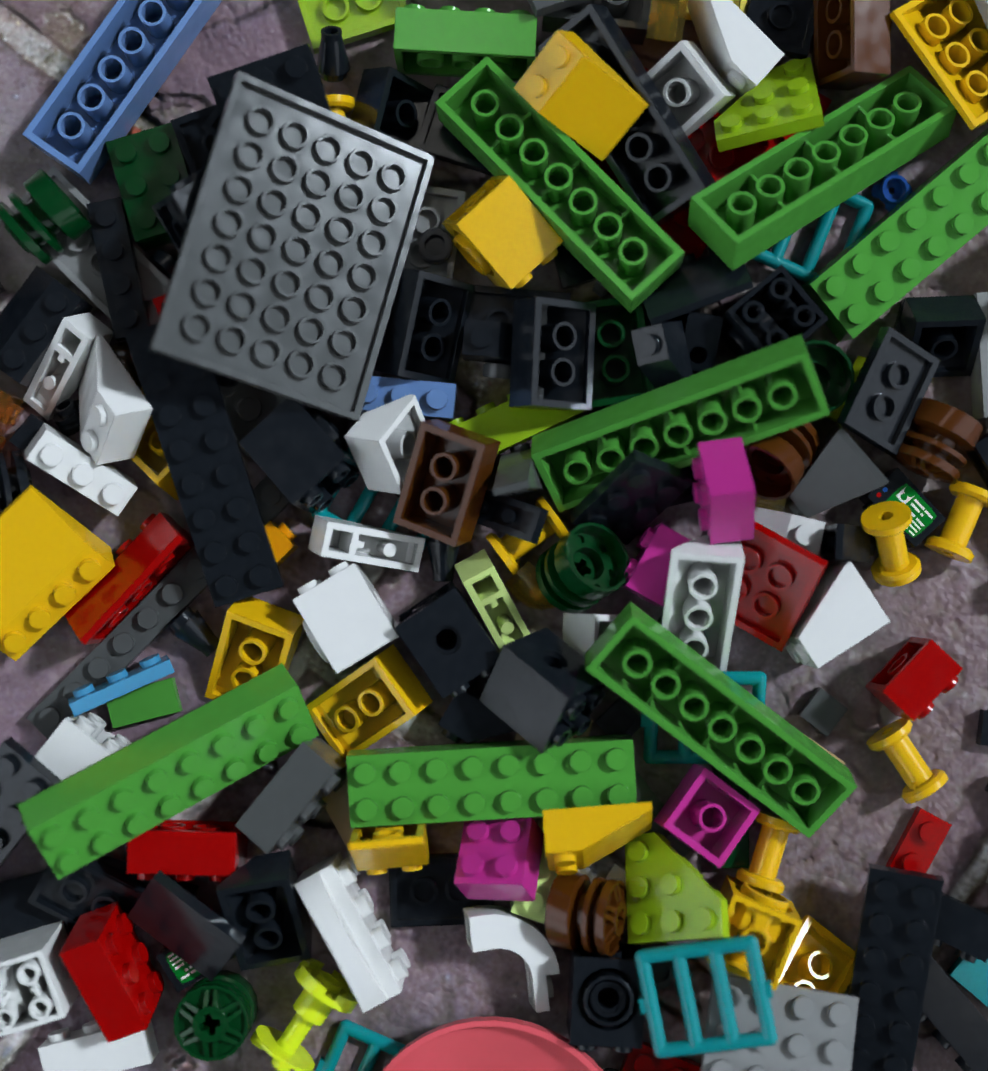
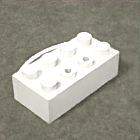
M339 851L303 871L294 887L362 1012L365 1013L402 992L404 980L409 976L407 969L411 967V964L402 948L396 951L392 949L391 935L383 919H376L373 914L374 903L366 888L360 890L356 882V876L360 874V871H357L351 855L343 859Z

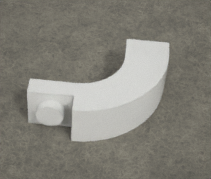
M481 905L463 908L467 944L472 952L507 949L520 955L525 964L529 1003L536 1013L550 1011L549 998L554 997V990L549 975L560 974L556 955L539 929L528 918L514 914L506 907Z

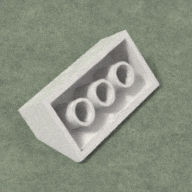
M703 535L671 549L661 625L719 670L727 671L745 555L741 541L710 545L708 535Z

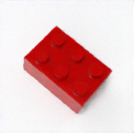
M168 819L128 841L126 874H138V879L152 880L160 870L166 875H173V879L177 881L194 880L195 875L209 876V880L213 882H223L247 862L248 837L235 826L238 821Z
M118 901L80 915L59 952L62 961L108 1043L146 1030L164 990L162 975L159 971H155L149 960L147 947L143 942L139 941L133 930V923L127 917L128 913L123 911Z

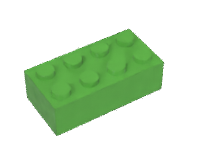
M407 4L405 7H396L393 50L397 70L409 75L464 77L482 59L488 56L511 80L519 81L535 60L537 18L526 10H512L510 13H499L490 8L463 11L455 6L427 9L420 4Z

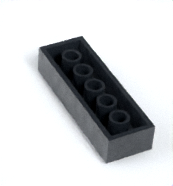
M590 3L559 30L572 31L578 35L649 104L605 160L626 194L658 226H661L690 206V198L715 183V180L607 7ZM554 34L536 48L539 53Z

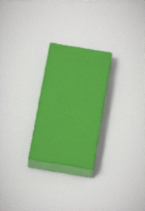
M175 677L147 684L107 702L113 729L183 711Z

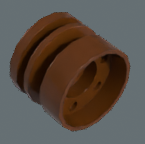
M923 398L910 425V428L916 432L908 431L897 455L890 456L908 470L922 477L955 484L961 476L960 471L956 468H964L967 464L966 458L956 450H974L983 431V426L975 418L953 406L937 400Z
M810 422L744 446L756 496L769 500H781L793 493L803 477L804 471L810 466L812 459L819 451L820 439L816 429Z
M580 873L567 876L557 875L549 891L546 904L545 931L548 943L553 947L577 950L583 945L584 950L588 953L594 954L598 952L608 957L615 955L621 945L627 922L626 886L623 881L618 879L607 881L604 877H596L591 882L586 874Z

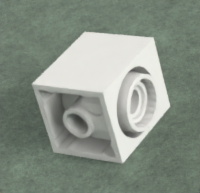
M344 561L328 571L330 577L323 582L320 579L317 581L314 579L297 589L300 596L293 599L294 604L304 619L302 625L309 640L320 657L326 663L330 662L336 674L400 637L395 629L392 615L363 567L358 563L351 564L350 561Z
M84 712L75 717L73 715L65 718L35 755V758L63 781L132 744V742L120 734L113 735L105 728L106 722L92 712L89 714Z
M62 920L0 939V1037L65 1018L79 995L80 991L59 955L68 938Z

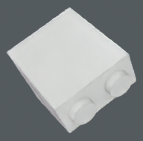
M851 561L834 562L827 568L820 579L786 647L788 653L797 664L801 662L806 666L820 668L890 622Z

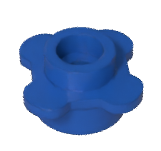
M895 170L886 175L879 184H875L871 188V195L874 198H879L885 204L887 211L893 209L912 192L911 185L908 184L904 177L898 175V172ZM890 188L894 189L893 194L889 193Z

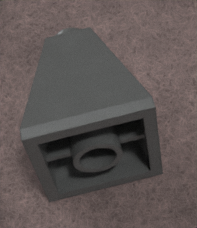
M837 423L819 447L818 453L812 459L810 466L804 471L803 477L793 493L789 495L790 499L785 503L795 515H805L809 518L881 488L890 481L843 427Z

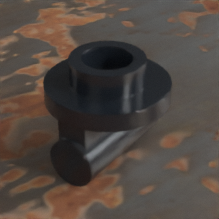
M67 399L56 407L53 421L63 435L70 437L80 431L79 400Z

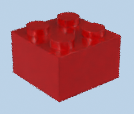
M911 637L865 687L894 715L915 721L917 718L919 720L924 718L931 712L934 707L932 702L941 692L945 694L957 684L959 680L957 675L963 668L932 639Z

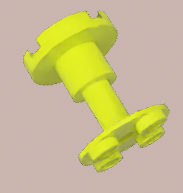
M313 958L302 960L294 972L296 980L304 989L293 1004L296 1014L285 1030L282 1032L271 1026L259 1025L250 1037V1041L254 1046L266 1051L273 1057L271 1063L279 1071H291V1069L295 1071H313L315 1067L313 1058L300 1045L312 1026H322L332 1009L342 1013H352L358 1004L343 975L336 970L332 974L321 970L325 964Z

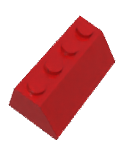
M160 512L158 515L153 513L147 517L140 525L142 532L133 541L131 539L125 541L116 551L118 557L114 561L115 567L64 615L78 639L84 645L101 643L194 546L192 536L170 515Z

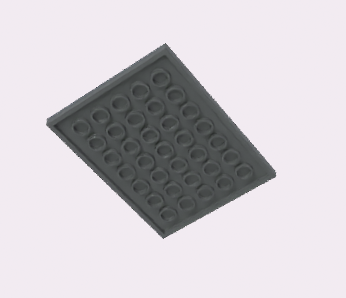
M237 71L233 78L149 350L352 422L359 421L436 157Z

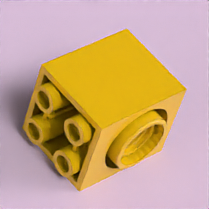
M509 175L492 176L442 222L443 226L454 237L453 243L476 271L483 276H487L495 286L511 290L514 287L519 289L528 283L533 277L531 271L540 263L545 265L550 262L559 252L556 248L564 242Z
M726 875L720 893L728 900L729 936L753 935L757 938L765 978L771 981L772 989L776 991L803 921L793 902L779 893L749 885L746 881L742 882ZM745 951L723 954L727 971L751 980ZM705 956L706 962L709 963L708 956Z

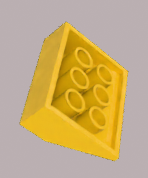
M911 0L892 11L889 16L972 131L988 123V30L975 1Z
M29 485L0 514V651L14 661H17L115 567L112 550L108 544L32 485Z

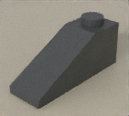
M530 443L510 447V454L500 457L493 485L494 496L520 497L548 490L531 457Z

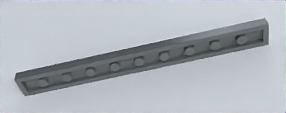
M268 476L253 489L265 525L269 521H273L291 503ZM196 548L26 717L47 739L50 738L65 718L73 716L68 703V698L74 696L73 690L88 683H93L94 687L107 681L106 676L110 673L127 668L208 587Z

